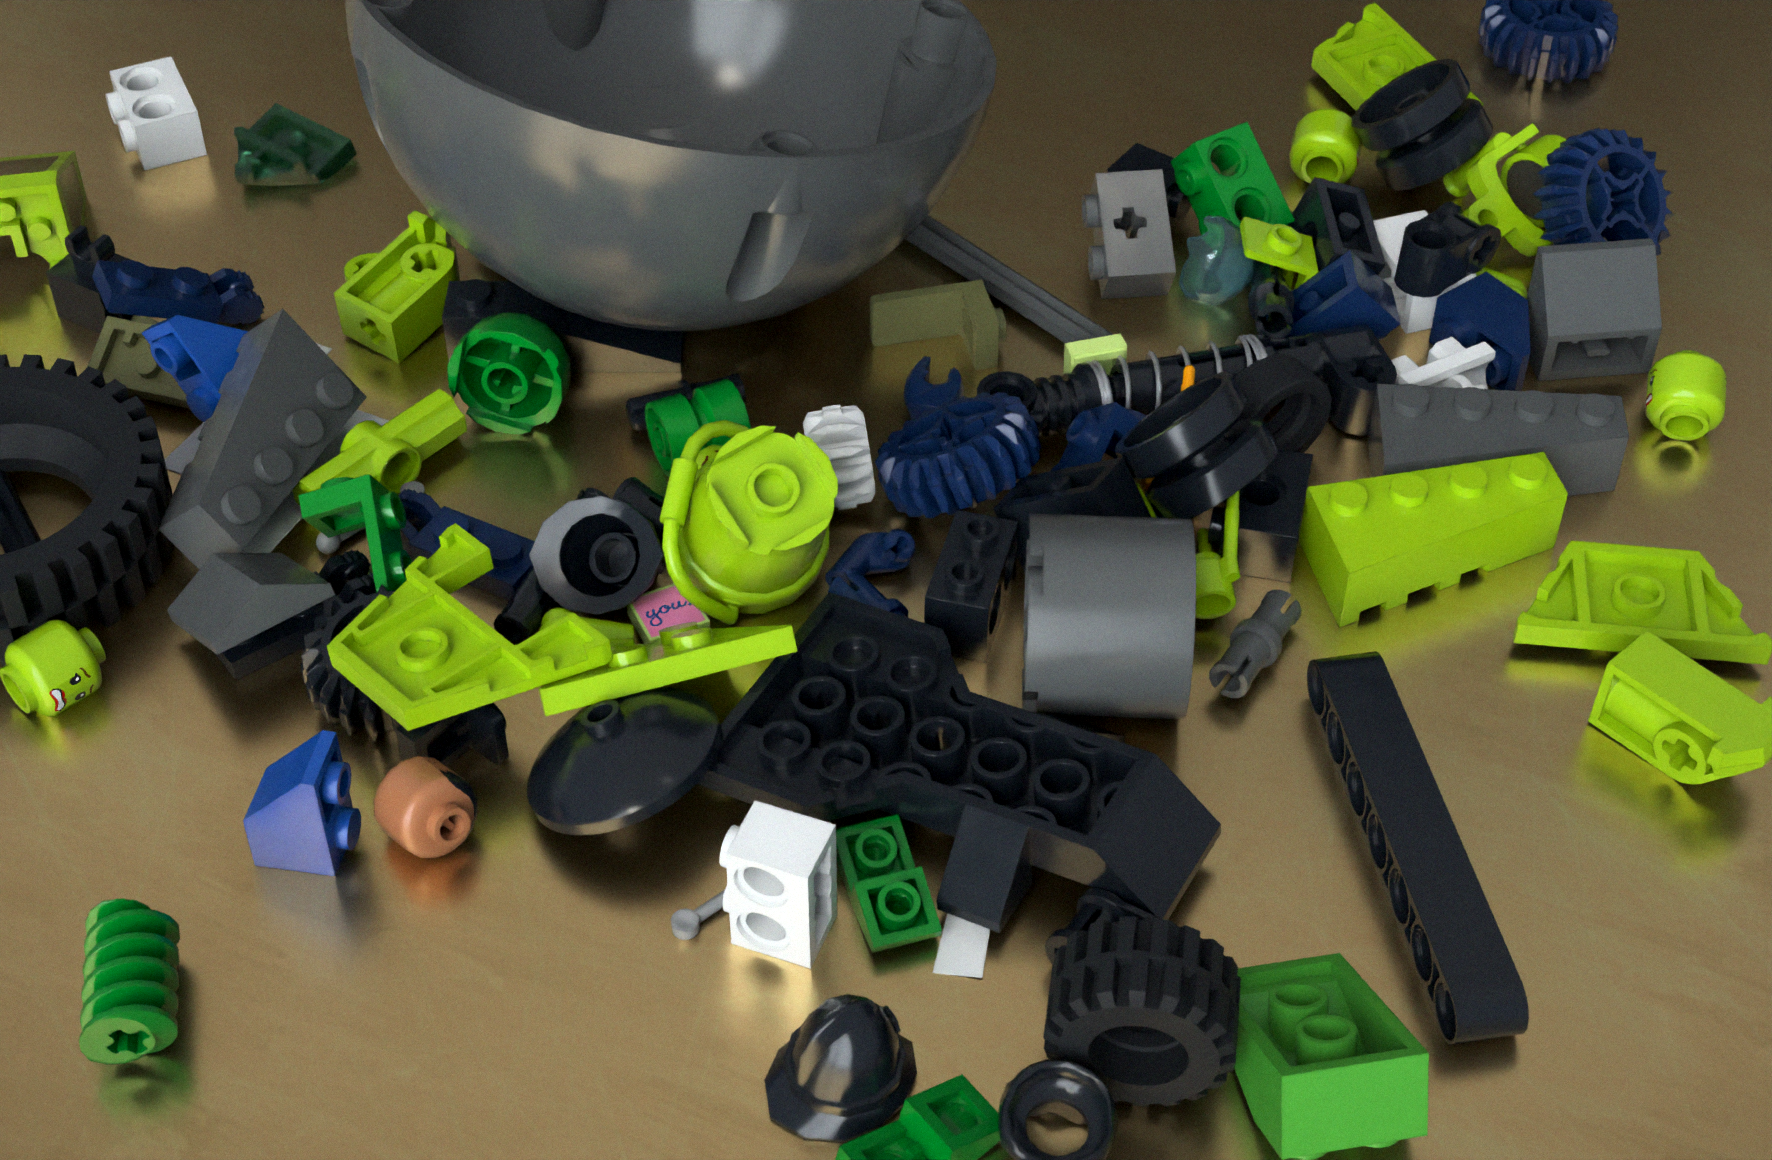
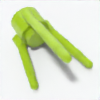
M1136 483L1151 517L1157 518L1141 485ZM1239 491L1226 499L1223 557L1214 553L1212 544L1207 543L1209 533L1207 528H1200L1197 532L1199 553L1196 554L1195 618H1217L1229 613L1236 605L1233 582L1241 576L1237 560L1240 512Z

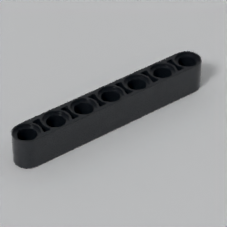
M1374 651L1311 660L1307 668V688L1313 712L1444 1040L1449 1045L1524 1034L1528 1028L1529 1010L1523 983L1380 653Z

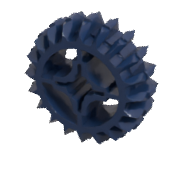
M1486 0L1485 7L1482 8L1478 34L1480 35L1479 44L1483 46V55L1494 59V66L1498 68L1508 67L1509 73L1512 76L1523 74L1528 76L1529 81L1539 78L1545 79L1548 84L1553 79H1560L1565 83H1571L1574 77L1588 79L1591 72H1601L1604 63L1609 62L1617 42L1618 15L1612 12L1613 4L1602 0Z
M1596 128L1585 131L1583 134L1571 136L1566 141L1561 142L1560 148L1546 155L1548 166H1545L1544 169L1537 173L1544 187H1541L1532 194L1542 203V210L1534 216L1543 220L1546 227L1540 239L1552 241L1554 245L1652 238L1656 246V256L1660 255L1661 248L1659 243L1670 237L1664 222L1675 214L1666 207V199L1674 193L1665 190L1662 179L1667 171L1656 169L1654 166L1657 152L1643 151L1642 138L1628 137L1625 130H1601Z
M982 392L972 398L963 395L958 401L948 404L943 402L940 407L931 411L923 410L920 417L915 420L905 421L903 429L892 432L887 437L888 442L883 443L877 450L879 454L875 460L879 471L877 476L888 500L892 501L897 512H905L909 517L925 515L926 518H935L945 512L953 516L956 510L967 507L974 509L982 501L987 499L995 500L996 494L1003 490L1013 489L1016 486L1017 479L1027 477L1032 471L1031 467L1040 459L1039 450L1042 448L1038 439L1040 433L1033 416H1030L1028 409L1022 404L1019 397L1008 396L1007 393L997 392L993 395Z

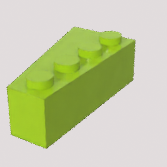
M1544 452L1309 486L1306 492L1299 543L1340 628L1359 621L1360 612L1374 606L1381 605L1386 611L1407 603L1409 593L1433 584L1438 590H1442L1458 584L1461 574L1480 567L1490 572L1554 548L1568 492Z

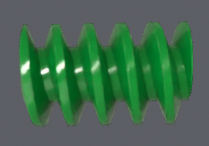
M120 898L102 901L90 910L85 920L87 936L84 940V951L86 959L83 963L84 984L81 990L83 1008L80 1012L82 1032L79 1036L81 1052L92 1062L106 1065L127 1064L139 1060L145 1054L163 1050L171 1045L178 1036V1024L175 1015L179 1010V1003L175 992L179 987V976L176 968L180 963L179 949L177 947L180 941L179 924L170 915L157 910H151L149 906L137 900Z

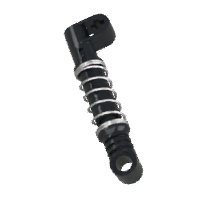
M1358 324L1272 340L1263 334H1248L1239 336L1235 345L1220 348L1210 340L1205 350L1187 353V350L1180 345L1176 355L1157 358L1156 354L1149 350L1146 360L1129 363L1119 355L1116 365L1111 368L1110 375L1106 374L1103 366L1096 360L1078 363L1072 372L1064 373L1062 377L1058 374L1051 375L1048 379L1039 377L1034 382L1019 373L1011 371L996 372L987 375L980 381L977 387V395L982 392L990 393V395L1002 392L1007 393L1008 396L1019 397L1022 404L1028 409L1030 416H1033L1040 433L1038 438L1042 435L1049 437L1054 436L1056 432L1058 434H1066L1072 421L1082 411L1113 402L1118 403L1125 409H1132L1147 416L1161 404L1181 392L1183 370L1187 365L1195 367L1194 384L1220 372H1231L1235 378L1255 361L1272 354H1290L1301 361L1328 386L1332 398L1329 418L1333 424L1346 433L1364 436L1369 433L1377 384L1395 385L1397 372L1394 364L1370 327L1366 324Z

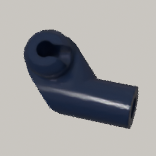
M894 529L890 532H873L859 536L827 571L825 580L830 587L838 575L850 586L852 582L844 576L843 571L852 567L861 571L864 577L900 571L909 564L915 553L916 544L914 538L908 532L901 529Z

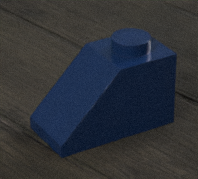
M1349 250L1292 291L1295 300L1292 312L1293 324L1289 323L1291 331L1286 336L1366 324L1373 331L1378 341H1380L1401 324L1392 287Z

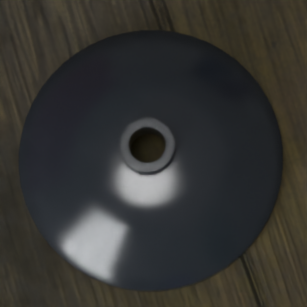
M658 687L586 706L561 726L539 752L527 781L529 804L543 825L556 832L569 835L602 834L641 822L675 803L703 778L720 750L722 742L721 723L714 708L706 699L698 694L672 687Z

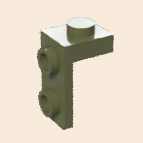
M982 279L877 294L870 298V337L874 346L961 334L975 370L998 367V344L1006 342V321L1002 309L993 308Z

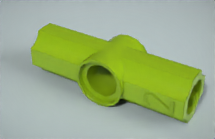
M438 389L382 426L373 420H365L356 424L343 439L340 454L303 477L293 488L295 502L300 506L299 495L320 489L321 484L327 480L339 477L358 478L370 474L389 491L400 494V488L403 484L416 480L422 461L467 432L465 415L459 410L453 397Z

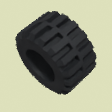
M1137 916L1120 917L1119 922L1111 923L1101 920L1090 924L1089 931L1077 930L1067 937V945L1059 946L1054 957L1043 1035L1046 1056L1049 1059L1077 1062L1090 1068L1104 1081L1114 1102L1124 1101L1133 1103V1106L1149 1107V1104L1171 1106L1180 1104L1183 1099L1197 1100L1207 1096L1208 1089H1217L1227 1081V1073L1233 1072L1236 1063L1241 977L1237 976L1238 966L1233 957L1224 955V947L1214 939H1202L1199 930L1187 925L1182 927L1170 925V920L1153 917V921L1138 920Z

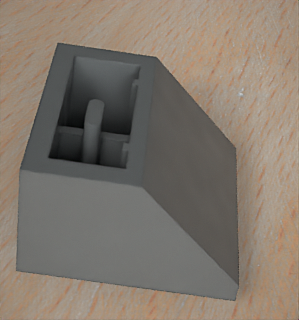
M1652 238L1538 246L1527 294L1531 349L1529 363L1537 380L1548 381L1649 373L1662 330L1656 246Z

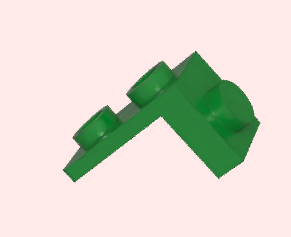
M370 474L358 478H333L322 483L320 489L299 495L302 519L328 538L363 527L366 528L376 593L379 591L381 583L387 591H396L407 580L405 569L412 563V560L407 551L403 549L400 529L406 526V514L401 499L396 492L389 491Z

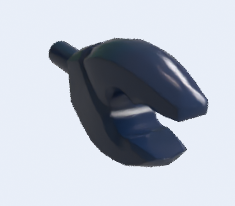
M924 356L914 366L906 378L903 393L911 420L920 417L923 410L931 411L940 407L943 402L948 404L958 401L963 395L965 396L963 379L955 367L950 370L948 380L945 383L934 385L929 383L931 357Z

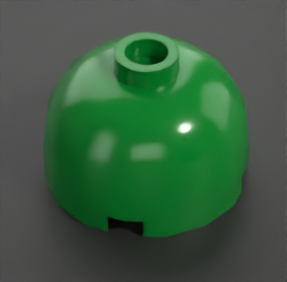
M512 312L485 317L462 336L447 366L449 388L454 397L458 392L462 401L469 406L466 414L476 423L495 432L516 435L531 432L533 426L543 424L545 421L546 424L550 422L557 414L571 380L570 358L560 337L545 322L528 314Z

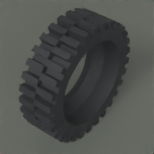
M7 354L0 355V470L4 472L33 471L55 475L80 487L93 501L71 523L46 539L25 548L0 555V661L2 666L6 665L4 655L9 644L50 620L66 621L77 631L83 627L90 629L88 623L95 619L106 628L111 627L122 619L118 602L121 600L136 607L146 597L142 580L156 584L164 572L161 558L170 559L174 549V544L159 530L161 520L173 493L157 428L152 416L147 417L145 405L137 396L129 399L127 387L118 380L114 379L106 385L102 371L88 366L77 376L74 361L57 358L51 369L48 370L44 367L41 355L24 354L20 367H10Z

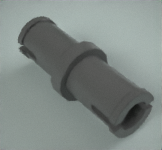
M1283 590L1267 592L1252 617L1240 621L1230 635V647L1209 671V679L1214 688L1221 683L1227 673L1231 675L1230 680L1220 692L1222 695L1229 698L1244 696L1260 670L1272 665L1282 652V639L1292 625H1295L1299 620L1302 612L1297 599L1291 603L1284 614L1281 612V608L1291 596L1290 593Z

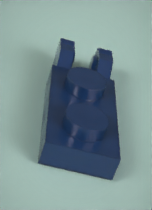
M97 260L92 275L103 303L110 313L164 319L181 315L218 324V322L230 324L241 322L242 325L245 323L250 325L251 322H256L258 318H261V314L264 313L263 301L256 292H253L255 287L250 276L246 272L242 273L240 270L235 272L234 269L222 268L209 276L208 273H202L190 267L168 269L147 266L134 260H124L120 263Z
M409 488L407 490L404 489L398 495L406 514V526L401 528L400 532L403 549L407 551L412 562L418 556L425 557L428 560L441 547L439 536L448 527L456 523L490 549L494 569L468 583V585L510 601L523 578L532 567L529 554L535 541L446 506H443L441 509L431 496L422 492L417 493ZM412 524H415L416 527H418V528H420V529H422V530H421L420 532H418L417 529H416Z

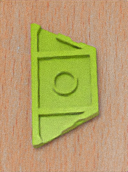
M1372 3L1364 8L1362 20L1356 25L1350 22L1345 23L1337 30L1336 36L1326 39L1314 49L1311 67L1357 111L1370 96L1393 79L1436 59L1376 3ZM1471 91L1466 97L1480 101Z
M1570 540L1558 558L1556 569L1549 572L1539 586L1536 599L1528 611H1522L1519 615L1513 635L1514 643L1621 652L1645 631H1649L1687 657L1693 659L1767 665L1772 653V639L1766 632L1754 634L1740 617L1743 604L1729 587L1724 586L1717 580L1715 570L1699 551Z
M688 622L659 630L661 641L635 645L634 638L610 641L612 661L603 666L543 685L538 689L544 715L550 716L596 704L600 701L612 700L798 652L792 625L698 629L697 622Z

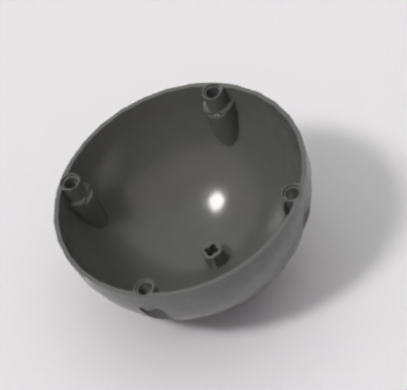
M345 0L347 32L351 54L368 112L397 171L432 218L482 264L537 298L566 311L594 320L632 328L657 331L720 329L779 316L843 288L905 241L936 206L973 148L984 123L995 84L997 60L988 34L977 18L960 0ZM674 75L683 84L676 86L675 93H672L669 87L643 88L653 77ZM641 89L643 90L646 119L672 117L674 110L679 111V117L697 115L695 120L678 127L649 129L634 96Z

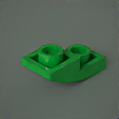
M899 814L836 829V862L851 905L872 953L941 936L942 928L922 866L915 867Z

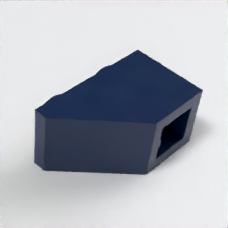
M1484 272L1437 297L1429 342L1435 345L1439 341L1453 337L1463 347L1469 348L1485 341L1496 351L1494 360L1489 362L1486 368L1487 384L1495 390L1522 391L1531 353L1528 300L1488 272Z

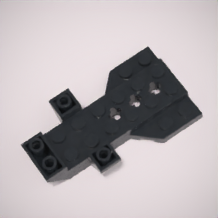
M831 592L825 596L794 634L798 652L775 657L721 723L722 742L720 750L710 769L697 783L749 804H753L754 800L825 822L879 809L892 815L899 814V817L953 836L955 840L936 899L937 909L998 933L1002 931L1033 884L1031 865L1093 888L1110 891L1124 902L1158 918L1168 920L1221 834V824L1157 754L1125 744V736L1067 716L1030 712L970 692L963 674H959L952 659L951 646L943 629Z

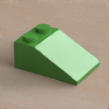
M1340 953L1238 968L1237 976L1241 977L1234 1069L1254 1122L1282 1160L1289 1158L1312 1160L1322 1157L1326 1152L1361 1146L1384 1148L1394 1145L1398 1140L1428 1135L1429 1052Z

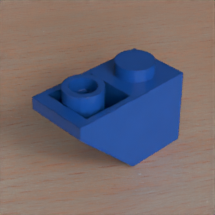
M181 315L170 317L143 331L142 335L151 346V354L154 360L164 371L173 376L184 391L187 404L192 413L203 422L212 417L221 397V394L218 393L226 373L233 369L239 356L236 350L242 336L248 331Z
M322 730L265 769L243 820L255 866L336 876L345 850H353L355 848L361 830V813L358 808H353L349 792L351 786V767L349 763L342 760L336 732Z

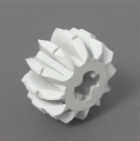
M840 404L822 407V410L808 412L803 421L804 435L811 438L829 457L838 479V494L834 499V508L844 510L856 508L857 504L872 502L876 489L863 412L856 405L841 407Z

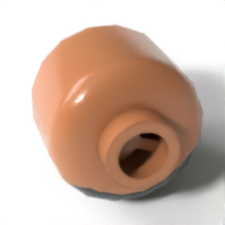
M416 756L401 761L388 771L378 785L374 798V816L381 829L404 849L420 858H437L456 849L473 830L478 814V799L470 783L433 757Z

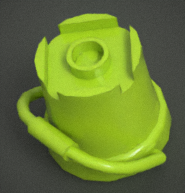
M720 420L702 425L687 439L680 458L673 460L659 521L664 524L662 549L667 572L680 595L698 610L725 624L732 625L737 622L739 613L764 614L791 605L815 584L829 551V523L833 516L834 499L838 494V479L829 457L811 438L798 432L794 438L785 433H775L776 426L761 425L749 429L738 423ZM720 436L731 438L719 449L715 459L707 461L698 469V464L695 462L700 449L711 438Z

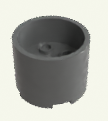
M1029 513L1023 617L1024 669H1022V709L1053 715L1184 720L1190 698L1195 639L1196 553L1192 520Z

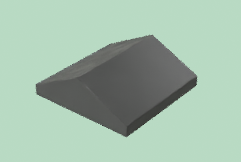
M213 553L169 606L167 611L175 624L218 655L335 594L329 582L283 553Z

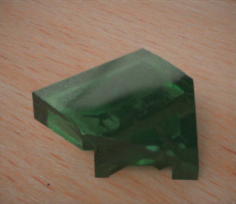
M277 103L249 130L242 126L234 128V135L238 142V163L235 164V177L239 184L268 186L321 184L357 155L351 139Z

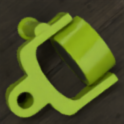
M1534 123L1513 137L1506 132L1496 134L1469 160L1443 177L1444 185L1452 195L1464 197L1471 190L1477 199L1463 211V215L1482 226L1491 224L1499 228L1501 239L1505 237L1512 247L1528 257L1536 256L1538 246H1550L1553 244L1552 241L1540 239L1544 230L1539 227H1545L1543 220L1534 216L1542 210V203L1532 194L1541 187H1544L1537 173L1544 169L1545 166H1548L1546 155L1560 148V143L1566 141L1565 138L1559 135L1546 134L1527 145L1526 143L1539 132ZM1508 157L1502 166L1501 177L1499 178L1496 163Z

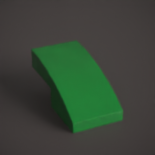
M961 1074L906 1098L897 1121L840 1145L835 1160H978L1000 1141L998 1131L999 1113L967 1078Z

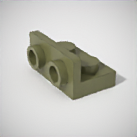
M133 315L131 320L107 316L88 366L103 372L106 385L114 379L121 382L127 387L129 396H137L141 399L190 409L186 401V394L173 376L156 363L151 354V346L142 335L143 331L159 322L149 317Z

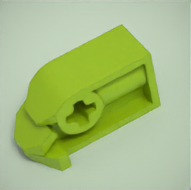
M416 210L407 216L409 227L334 292L343 334L399 364L443 324L442 315L449 281H460L456 248L452 247L450 234L434 219Z
M1645 631L1608 662L1588 722L1669 777L1685 784H1704L1761 768L1772 759L1771 696L1762 704L1758 703L1649 631Z

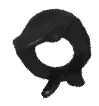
M1046 1059L1030 1064L1021 1070L1013 1080L1006 1083L999 1103L998 1131L1001 1146L1015 1160H1105L1113 1146L1118 1126L1116 1106L1104 1081L1090 1068L1073 1061ZM1046 1113L1058 1115L1077 1124L1086 1123L1088 1126V1137L1085 1144L1076 1152L1065 1156L1050 1155L1040 1151L1031 1143L1026 1133V1121L1029 1116H1040Z

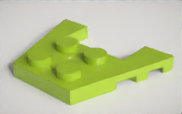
M456 523L448 527L439 536L441 547L428 560L425 557L418 556L405 569L407 580L389 598L379 594L327 645L332 666L408 731L603 666L613 660L610 640L574 612L567 614L518 645H513L452 597L451 593L494 569L490 549Z

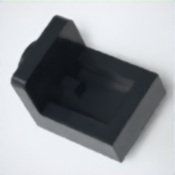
M490 703L410 731L406 730L402 725L396 728L402 761L416 756L433 757L449 767L471 748L496 765H500L509 757L505 733L507 727L506 719L495 703Z

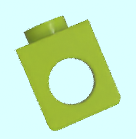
M1249 217L1243 218L1240 223V231L1246 257L1283 268L1286 284L1290 288L1295 274L1299 273L1293 290L1318 273L1311 236L1298 233L1293 228L1284 224L1272 225Z

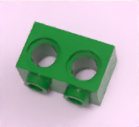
M1248 122L1193 142L1171 161L1175 170L1177 185L1181 192L1187 196L1198 218L1200 233L1205 242L1211 246L1217 260L1243 250L1240 231L1241 221L1236 216L1235 211L1242 218L1249 217L1272 225L1284 224L1288 226L1295 221ZM1212 163H1214V164L1218 167V169L1220 170V173H1218V172L1214 169V167L1212 166Z

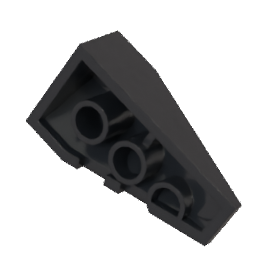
M479 279L449 281L442 315L448 361H450L453 351L462 336L483 318L512 312L528 314L545 322L560 337L570 358V372L681 373L684 331L640 329L594 320L561 309L508 281H483Z

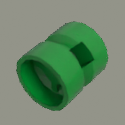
M725 379L698 387L693 390L691 400L678 393L648 402L645 405V422L649 440L658 464L665 475L670 476L673 460L680 458L687 439L702 425L720 420H728L751 429L745 404L732 381ZM727 436L711 438L700 450L710 445H724L731 438Z

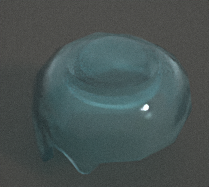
M1208 215L1204 217V224L1208 231L1201 236L1189 237L1186 241L1189 258L1181 269L1179 286L1185 297L1194 304L1202 306L1220 305L1237 296L1249 284L1255 266V260L1244 255L1240 228L1222 216Z

